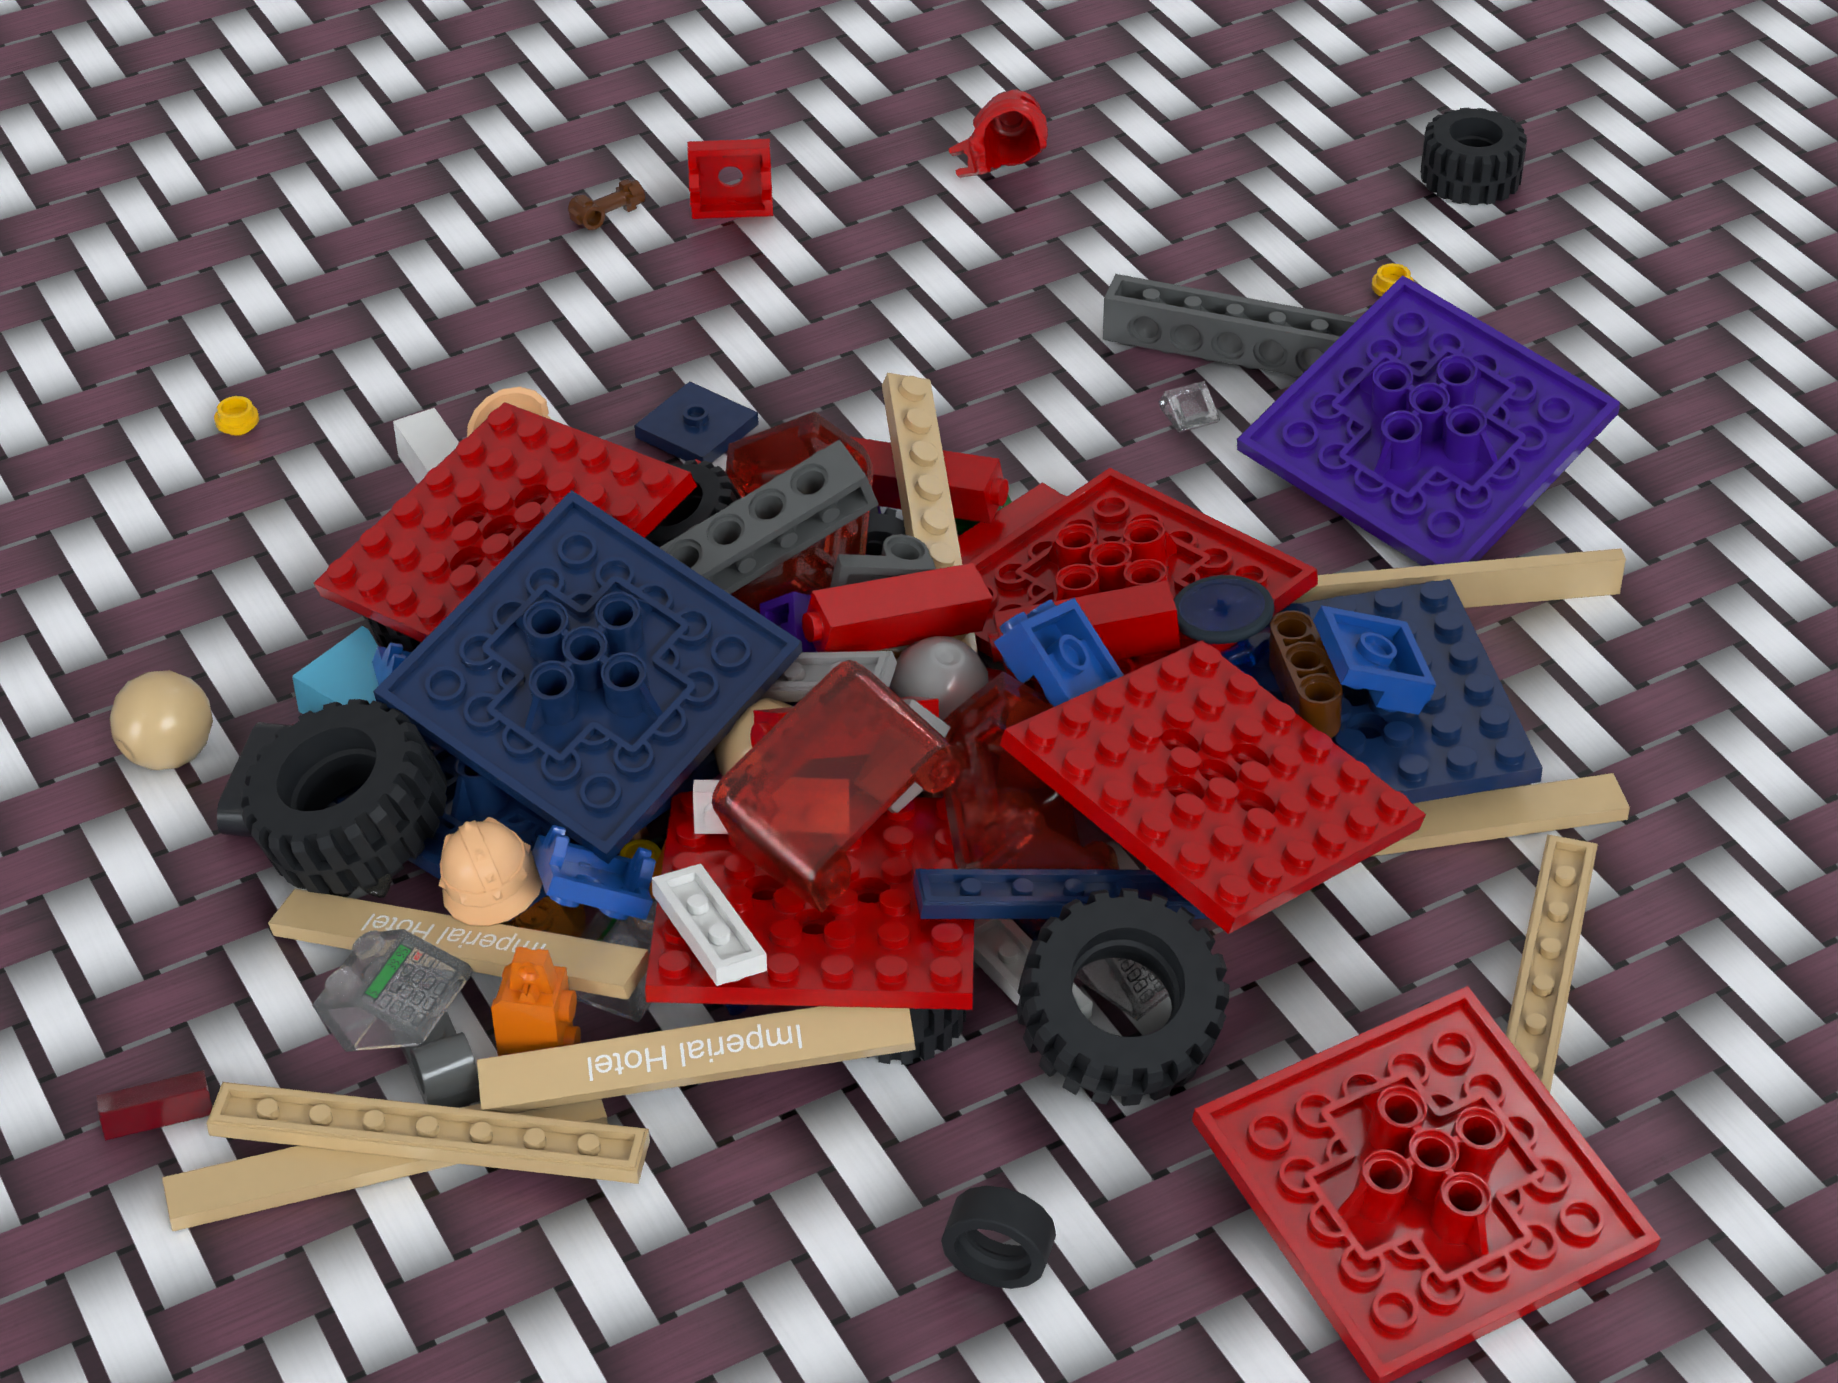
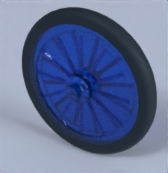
M1218 575L1197 580L1184 587L1174 598L1179 631L1193 640H1202L1209 644H1229L1248 639L1261 632L1269 624L1274 613L1273 598L1265 587L1251 579L1234 575Z

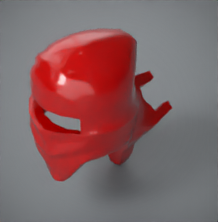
M1018 89L1001 92L994 96L973 119L975 130L972 135L948 150L952 156L965 153L968 157V167L955 170L959 178L986 174L997 170L1001 165L1015 166L1023 164L1037 156L1047 147L1048 126L1046 116L1042 113L1039 103L1029 93Z

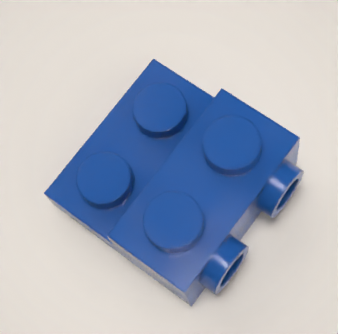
M1075 598L1057 606L1051 599L1039 605L1027 615L1025 612L1017 614L999 627L1003 635L994 641V644L1003 656L1005 665L1013 672L1020 685L1036 678L1043 689L1046 699L1054 707L1124 676Z
M1321 605L1313 622L1340 684L1353 689H1368L1375 707L1385 711H1400L1419 715L1425 704L1431 700L1436 683L1406 621Z

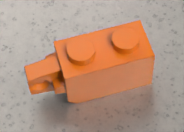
M517 947L512 963L504 967L497 996L493 999L491 1005L498 1056L580 1044L581 1029L579 1026H573L577 1005L576 991L569 990L567 967L554 966L549 950H531L527 947Z

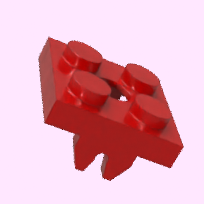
M770 139L687 142L692 219L773 216ZM725 167H736L742 172L743 177L738 183L728 185L723 183L718 175Z

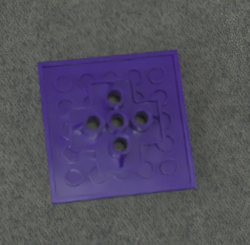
M1402 275L1237 438V450L1421 566L1479 561L1619 414L1620 402Z

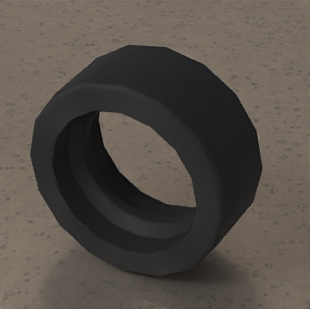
M986 1185L969 1188L957 1196L941 1243L944 1254L956 1269L971 1279L991 1286L1014 1289L1027 1287L1041 1278L1056 1237L1053 1219L1046 1210L1027 1195L1004 1187ZM977 1229L1001 1233L1009 1236L1020 1245L1000 1243L988 1238Z

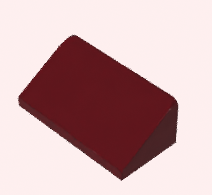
M204 1070L97 1095L99 1119L105 1141L209 1116L212 1110Z

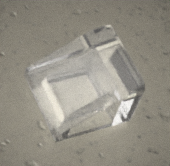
M1205 381L1165 391L1159 400L1161 410L1178 433L1220 421Z

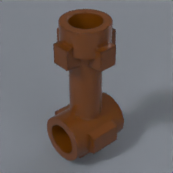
M626 179L619 182L616 192L594 201L586 195H577L571 199L568 205L570 219L577 225L582 224L588 230H595L603 224L606 213L623 207L627 212L637 209L636 205L645 202V192L638 180L630 181Z

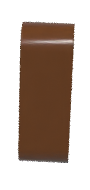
M1295 610L1280 612L1270 622V668L1285 703L1291 706L1296 714L1318 731L1332 738L1338 734L1341 728L1342 684L1339 682L1312 618L1303 612Z

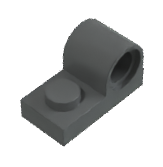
M892 535L883 542L880 556L838 554L830 588L936 569L927 546L921 540L910 535Z
M448 1012L426 1018L419 1027H415L410 1023L396 1028L399 1044L425 1104L459 1108L480 1101L478 1073L470 1045L463 1032L456 1033ZM418 1021L413 1022V1024H415V1025H417V1026H418L419 1023H420V1022H418Z

